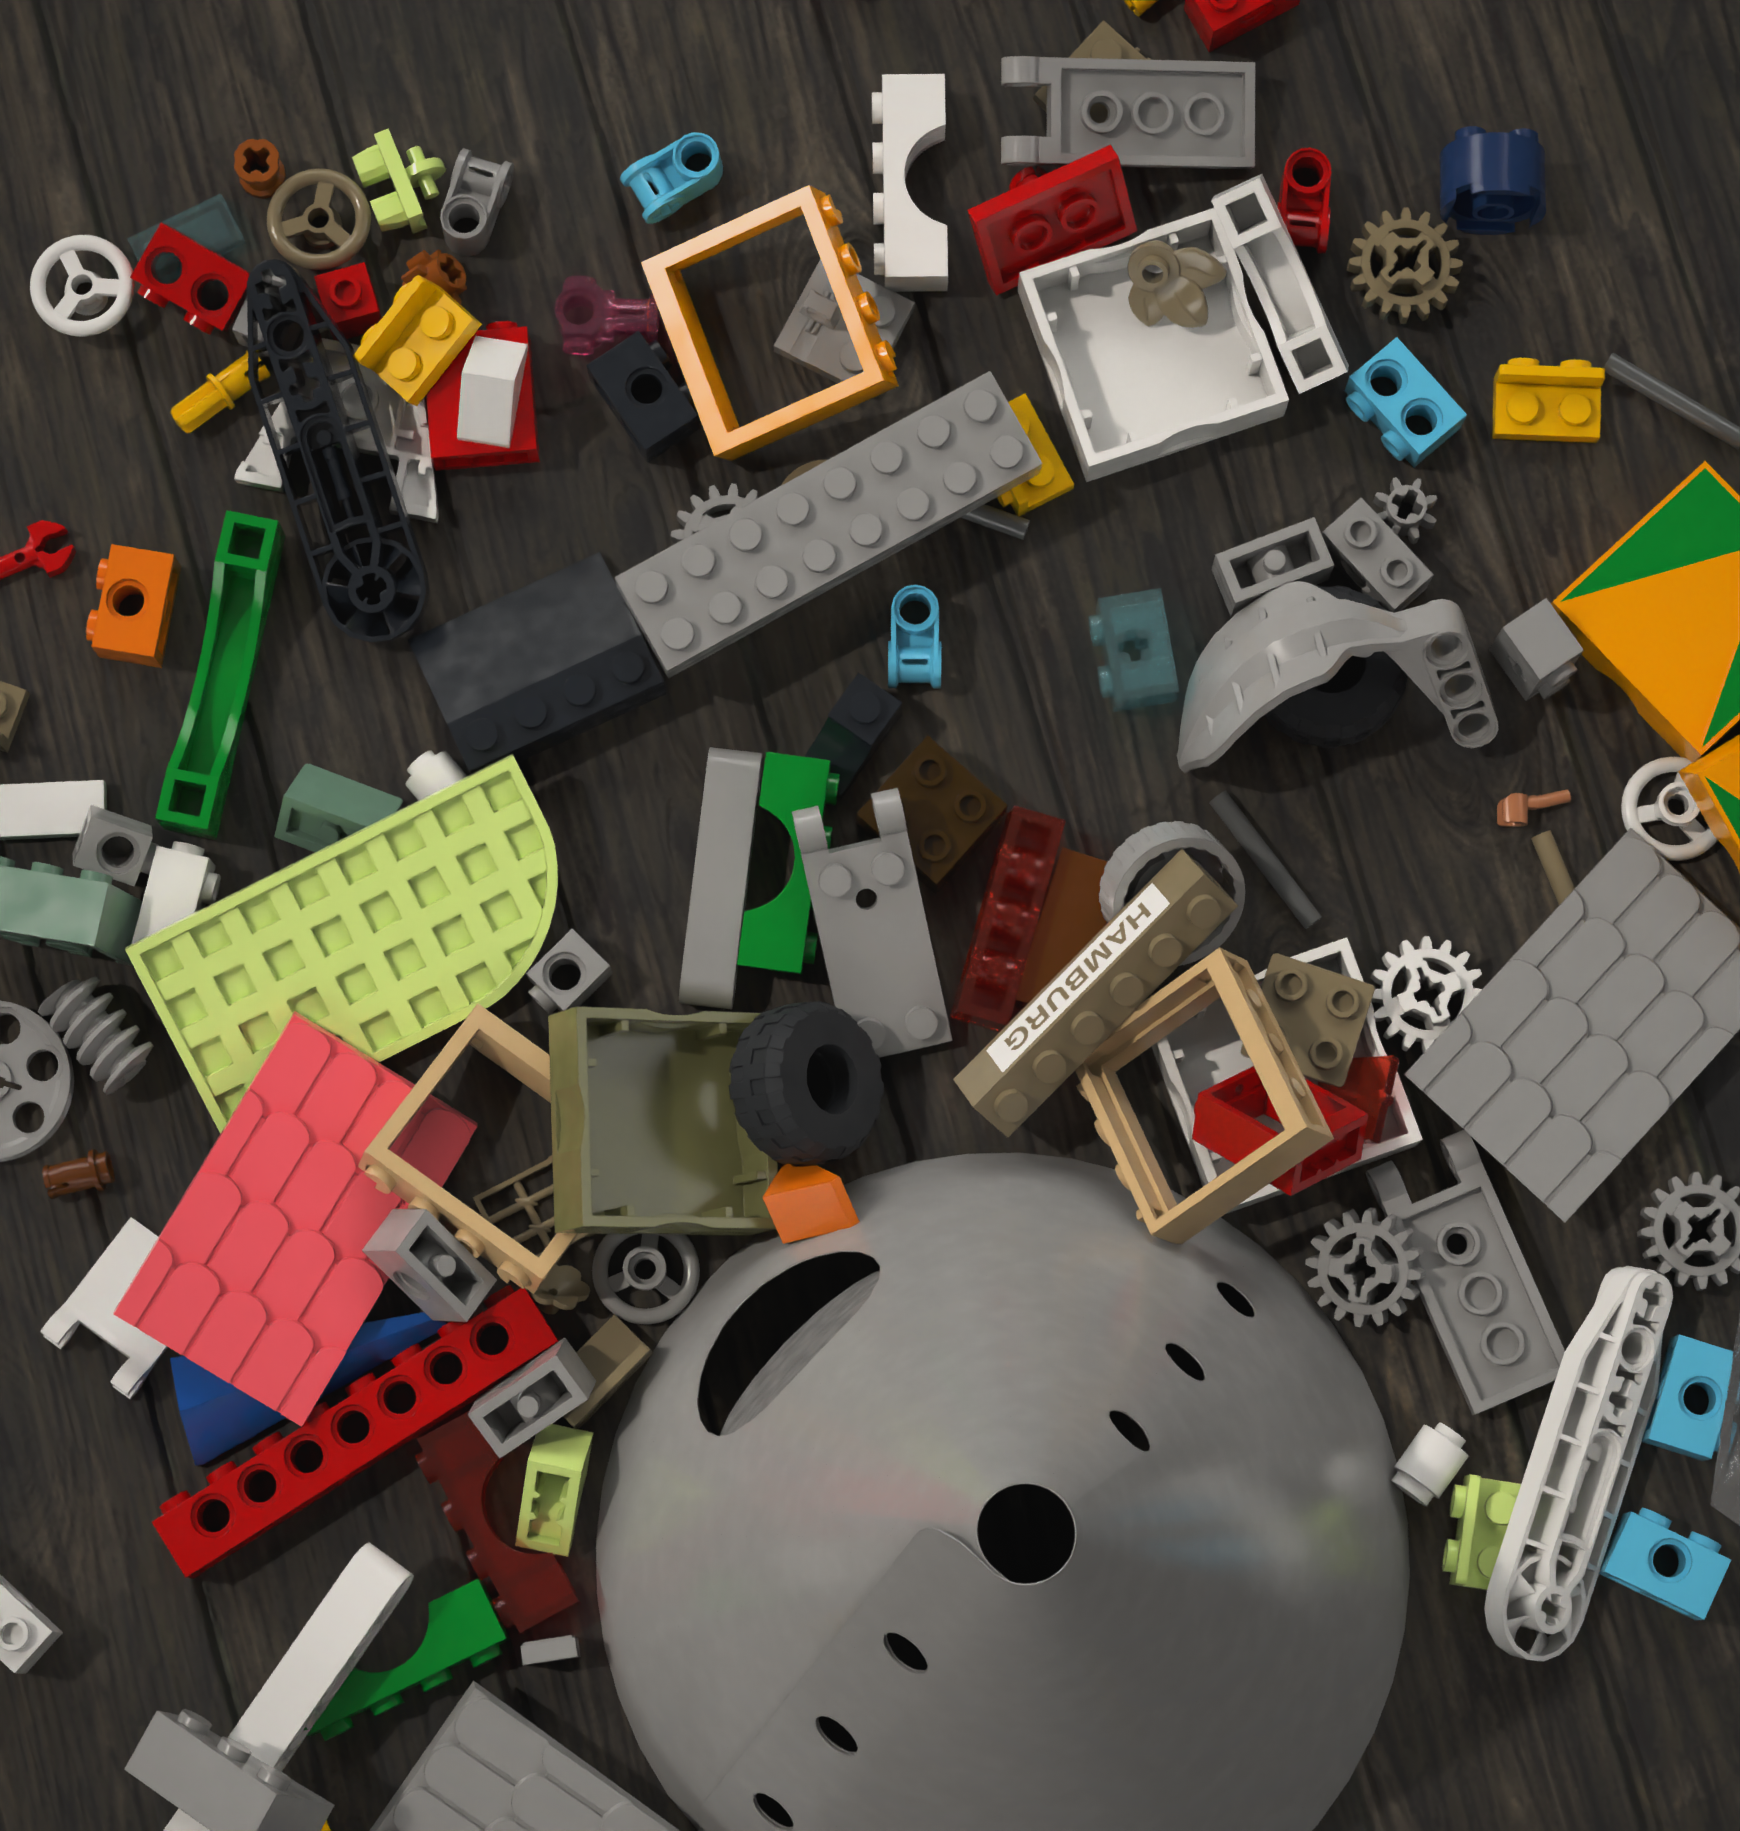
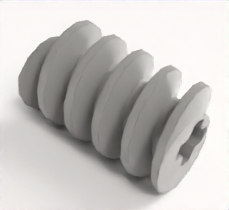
M96 976L82 982L79 979L72 980L47 997L40 1005L38 1013L41 1016L53 1015L49 1025L55 1033L67 1031L63 1038L65 1046L68 1049L80 1047L76 1059L81 1065L94 1063L90 1070V1076L96 1082L108 1079L104 1085L103 1092L106 1095L112 1094L140 1072L147 1062L145 1060L154 1046L150 1041L137 1047L132 1044L140 1031L137 1025L121 1031L119 1025L127 1013L124 1009L107 1014L105 1010L114 997L111 993H106L96 998L93 997L92 993L100 982Z

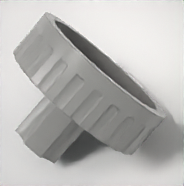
M1183 821L1160 822L1153 826H1147L1136 834H1132L1114 851L1113 856L1104 868L1105 871L1100 880L1099 902L1103 918L1108 923L1183 849L1218 882L1238 905L1180 964L1185 965L1209 955L1231 935L1244 907V877L1234 857L1209 831L1203 830L1198 825L1184 823Z

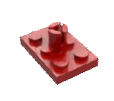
M1111 145L1049 173L1040 166H1037L1036 172L1032 166L1024 168L1012 178L1009 185L1010 191L967 210L988 283L996 296L1018 286L1019 272L1088 249H1100L1137 232L1120 160Z

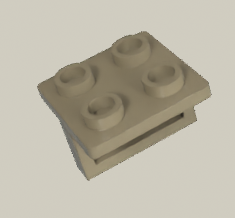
M1278 953L1273 954L1270 958L1261 990L1303 1076L1337 1088L1342 1087L1345 1083L1375 991L1374 986ZM1242 1044L1241 1055L1250 1058L1244 1044Z

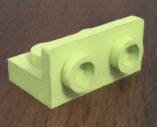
M1469 1474L1464 1476L1463 1485H1454L1450 1503V1517L1458 1518L1455 1540H1446L1442 1564L1443 1571L1451 1572L1450 1585L1482 1590L1488 1589L1521 1484L1486 1479L1478 1475Z

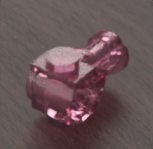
M570 276L563 282V291L556 299L555 314L558 328L563 338L564 353L590 355L594 353V348H598L603 342L614 343L616 335H633L637 331L642 336H648L650 341H658L660 311L653 294H650L648 299L617 298L614 290H602L597 285V280L589 276ZM583 306L593 311L592 318L585 324L576 325L566 320L569 311L575 307Z

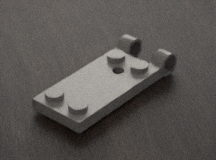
M1035 56L1001 58L1002 86H1047V137H1001V165L1064 166L1111 145L1119 157L1121 167L1252 169L1255 167V62ZM1095 103L1104 105L1108 111V117L1103 123L1093 121L1090 116V109Z
M898 788L871 793L880 838L828 849L818 806L792 811L834 1006L847 1012L852 1016L851 1018L858 1022V1026L867 1032L873 1042V1049L879 1058L953 1041ZM863 889H871L877 896L875 903L867 908L859 906L856 902L858 892Z
M1461 1130L1440 1139L1442 1153L1450 1171L1457 1179L1458 1185L1412 1204L1401 1175L1393 1161H1388L1367 1170L1366 1176L1372 1193L1383 1210L1385 1217L1391 1214L1397 1216L1394 1229L1398 1233L1408 1228L1414 1231L1411 1238L1407 1241L1409 1248L1423 1247L1424 1253L1415 1258L1413 1264L1425 1269L1426 1275L1421 1279L1413 1281L1420 1291L1419 1295L1472 1415H1475L1555 1381L1565 1350L1482 1164L1478 1150L1471 1136L1465 1130ZM1460 1234L1465 1238L1467 1247L1462 1254L1456 1255L1448 1250L1447 1239L1450 1235Z

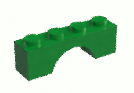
M766 752L759 806L776 816L785 825L793 842L795 860L792 875L783 891L769 903L744 911L737 961L739 966L803 974L804 963L814 965L818 933L809 932L811 910L813 911L792 811L818 806L822 822H824L826 804L836 806L840 774L830 773L832 764L830 760ZM823 826L827 846L830 849L833 827Z
M476 1579L428 1603L429 1623L426 1636L417 1652L404 1664L394 1669L377 1673L362 1671L354 1667L306 1736H314L321 1733L324 1741L329 1740L353 1728L354 1724L351 1717L369 1708L374 1717L404 1703L400 1693L418 1684L421 1685L423 1692H427L453 1679L454 1677L450 1669L467 1660H470L473 1668H476L502 1655L503 1652L499 1645L510 1640V1637L483 1580Z

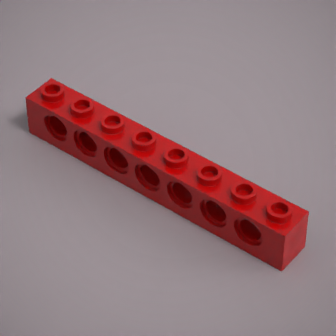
M511 1285L500 1289L484 1300L483 1303L487 1308L484 1312L467 1322H448L437 1331L441 1339L424 1350L419 1343L407 1348L391 1360L395 1366L394 1369L376 1379L373 1372L361 1377L345 1389L349 1396L332 1408L329 1407L327 1402L317 1405L312 1409L303 1426L285 1438L280 1431L268 1436L252 1448L256 1454L255 1457L237 1467L234 1460L224 1464L206 1477L209 1486L193 1496L187 1490L182 1491L160 1505L159 1508L163 1515L152 1521V1524L185 1578H196L476 1400L478 1395L559 1342L528 1290L524 1287V1289L520 1288L514 1291ZM490 1326L505 1328L509 1337L507 1347L496 1355L485 1354L480 1348V1336ZM445 1355L458 1356L462 1363L460 1377L451 1384H440L434 1376L435 1363ZM399 1384H409L416 1393L414 1406L406 1413H393L388 1406L389 1392ZM354 1413L364 1414L370 1426L368 1435L358 1443H348L342 1435L344 1420ZM315 1442L322 1449V1463L315 1471L303 1473L296 1465V1453L303 1444ZM260 1472H270L276 1480V1491L269 1500L256 1502L249 1492L250 1481ZM222 1501L229 1509L230 1518L228 1524L220 1531L211 1532L203 1522L204 1510L210 1503Z

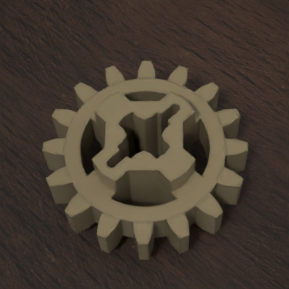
M1403 207L1399 220H1393L1391 214L1386 210L1380 216L1379 228L1367 221L1362 229L1365 239L1354 238L1350 250L1358 256L1349 259L1347 271L1358 273L1359 275L1352 280L1350 288L1352 292L1366 291L1361 305L1364 309L1371 307L1375 303L1381 306L1379 319L1385 320L1391 311L1398 312L1400 324H1406L1410 312L1416 311L1417 316L1422 321L1427 320L1430 314V304L1439 310H1443L1448 301L1444 292L1455 294L1459 281L1450 275L1460 273L1463 261L1450 257L1457 252L1459 242L1458 240L1445 242L1443 237L1448 226L1442 223L1434 229L1428 225L1430 213L1427 211L1416 221L1411 220L1409 207ZM1397 235H1409L1416 238H1399ZM1372 252L1376 254L1375 260L1381 265V271L1377 278H1374L1370 266ZM1433 253H1435L1439 265L1437 280L1434 278L1435 272L1429 267V259ZM1418 255L1413 270L1407 267L1401 272L1398 270L1392 276L1397 262L1404 264L1408 260L1412 261ZM1394 293L1411 294L1412 296L1402 297L1394 295Z

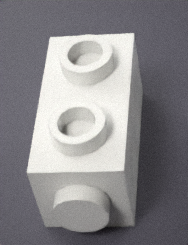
M178 841L173 842L172 849L161 846L156 847L132 944L205 908L206 904L211 905L215 903L221 876L214 873L216 866L210 858L203 856L205 849Z

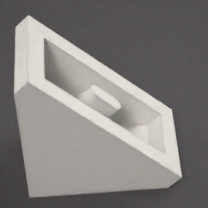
M475 336L461 376L457 429L458 440L510 448L528 344Z

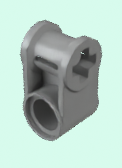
M463 148L460 151L440 215L444 239L452 252L460 256H473L486 248L500 208L504 205L511 186L514 172L513 163L505 161L500 165L474 157L469 149ZM463 218H472L479 223L473 231L468 233H459L452 228L458 220Z

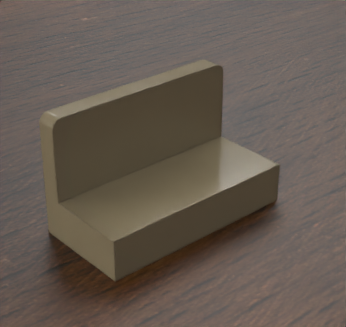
M615 1314L576 1352L596 1379V1383L589 1399L563 1417L575 1429H579L653 1355L652 1350Z

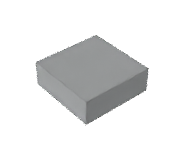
M575 1635L524 1642L520 1646L523 1665L581 1657L579 1641Z

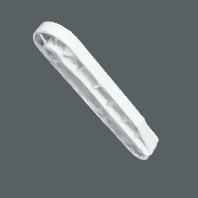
M1633 1266L1611 1269L1601 1283L1593 1308L1564 1352L1486 1594L1484 1610L1487 1629L1495 1644L1509 1655L1543 1662L1559 1656L1574 1642L1583 1624L1658 1392L1663 1330L1672 1306L1673 1291L1669 1280L1654 1270ZM1520 1626L1536 1630L1537 1638L1530 1650H1522L1514 1641Z

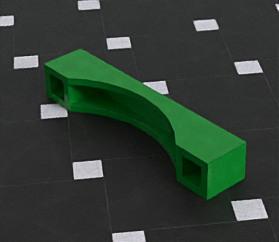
M226 510L214 561L209 611L198 669L184 722L166 769L155 817L164 830L212 840L217 839L286 537L278 520Z

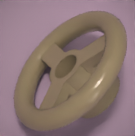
M308 169L291 176L275 191L267 211V230L274 247L289 262L311 270L331 269L349 261L363 247L371 226V210L362 189L348 176L330 169ZM317 184L314 204L308 206L302 216L282 222L283 211L288 200L300 189ZM335 188L347 195L354 207L355 227L351 235L343 229L341 217L332 207L331 202ZM325 216L329 219L328 223L322 228L311 226L312 221L316 217ZM302 234L305 241L314 248L328 249L334 245H337L339 248L326 254H310L295 247L289 239Z

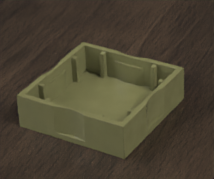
M573 1007L548 1016L555 1233L753 1235L776 1230L762 1197L778 1173L777 1161L772 1160L770 1156L760 1151L747 1137V1132L739 1125L734 1114L736 1112L729 1094V1085L731 1084L729 1068L731 1058L739 1042L738 1039L744 1029L761 1013L702 1011L689 1015H667L648 1009Z

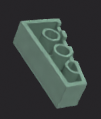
M0 856V938L34 947L39 946L40 939H46L45 944L89 958L92 957L93 949L115 959L116 963L133 966L125 951V947L132 944L142 905L140 899L112 885L113 877L107 874L81 870L80 878L63 876V868L40 862H33L31 870L14 868L16 861Z

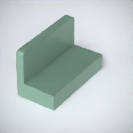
M305 764L283 796L274 837L317 852L401 810L403 800L312 764Z

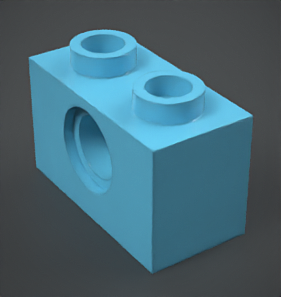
M1680 1334L1670 1338L1659 1375L1658 1392L1642 1442L1700 1461L1712 1459L1714 1451L1721 1453L1730 1430V1422L1723 1420L1729 1399L1736 1401L1740 1395V1368H1738L1740 1353ZM1689 1385L1700 1386L1708 1395L1709 1404L1707 1410L1702 1415L1690 1412L1684 1404V1392Z
M1643 1507L1639 1515L1634 1512L1624 1513L1606 1550L1599 1574L1693 1620H1705L1731 1562V1559L1719 1554L1722 1545L1691 1531L1687 1539L1669 1530L1672 1523L1671 1520ZM1662 1545L1673 1549L1678 1556V1568L1670 1577L1659 1574L1653 1565L1654 1553Z

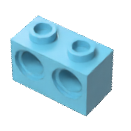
M1398 337L1349 377L1344 390L1349 395L1346 397L1347 404L1357 417L1364 422L1370 419L1383 433L1381 441L1386 449L1397 460L1402 461L1405 458L1413 467L1417 466L1462 427L1467 416L1463 409ZM1377 377H1387L1395 383L1397 393L1391 396L1379 395L1373 390L1370 381ZM1414 415L1422 416L1430 422L1432 432L1426 435L1414 434L1408 429L1405 420Z

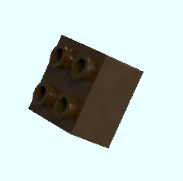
M928 735L876 791L880 792L898 788L917 878L935 894L941 890L1007 815L1008 805ZM870 798L857 812L856 822L857 826L872 839L880 838L872 799Z

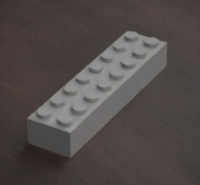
M988 371L615 577L616 586L666 676L670 678L1040 473L1043 463L991 371Z

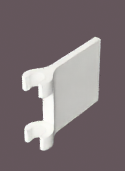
M130 1217L68 1300L52 1315L40 1331L44 1334V1338L59 1349H62L81 1323L129 1359L117 1371L110 1383L113 1384V1388L130 1400L137 1393L156 1362L168 1348L140 1331L137 1327L113 1315L115 1308L158 1238L157 1235L132 1217Z

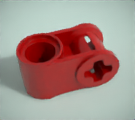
M1310 147L1301 148L1293 152L1287 159L1281 178L1277 207L1295 246L1314 247L1317 253L1325 254L1330 226L1331 163L1320 150ZM1298 168H1310L1317 173L1319 183L1312 187L1301 186L1294 180L1292 173Z

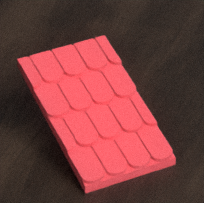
M294 1011L115 1308L113 1315L137 1327L140 1331L180 1355L187 1357L190 1361L227 1383L234 1385L237 1389L302 1427L389 1279L362 1249L392 1209H408L409 1203L392 1191L386 1194L375 1188L377 1183L367 1177L358 1165L364 1151L415 1084ZM430 1095L389 1150L440 1187H443L467 1147L478 1124L435 1096Z

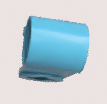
M692 132L684 135L655 154L636 161L621 174L620 180L625 187L632 188L644 208L642 217L645 222L653 224L669 217L684 204L713 189L723 175V164L716 142L704 133ZM697 153L706 154L712 159L709 166L699 172L688 170L685 167L687 159ZM648 183L653 185L658 195L654 194Z
M916 584L905 586L893 598L891 606V641H888V688H896L898 683H931L933 689H941L939 605L934 593L925 586ZM914 600L924 603L930 611L927 620L916 625L909 624L900 615L903 605Z

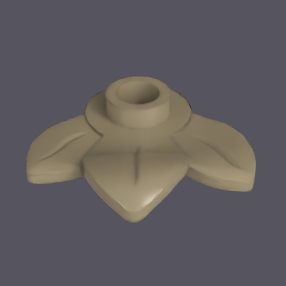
M1153 240L1145 242L1135 248L1129 257L1127 270L1133 282L1128 296L1129 305L1133 314L1148 327L1156 324L1164 315L1171 322L1182 327H1202L1206 325L1208 320V305L1203 289L1223 280L1226 277L1227 271L1216 258L1199 248L1187 247L1174 251L1170 245L1162 241ZM1156 265L1162 272L1152 273L1147 271L1145 267Z

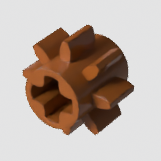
M439 249L431 255L423 250L406 262L409 271L401 276L403 280L402 286L411 282L415 276L420 275L440 286L460 305L462 304L459 294L467 290L465 285L466 273L461 263L454 256L442 253Z

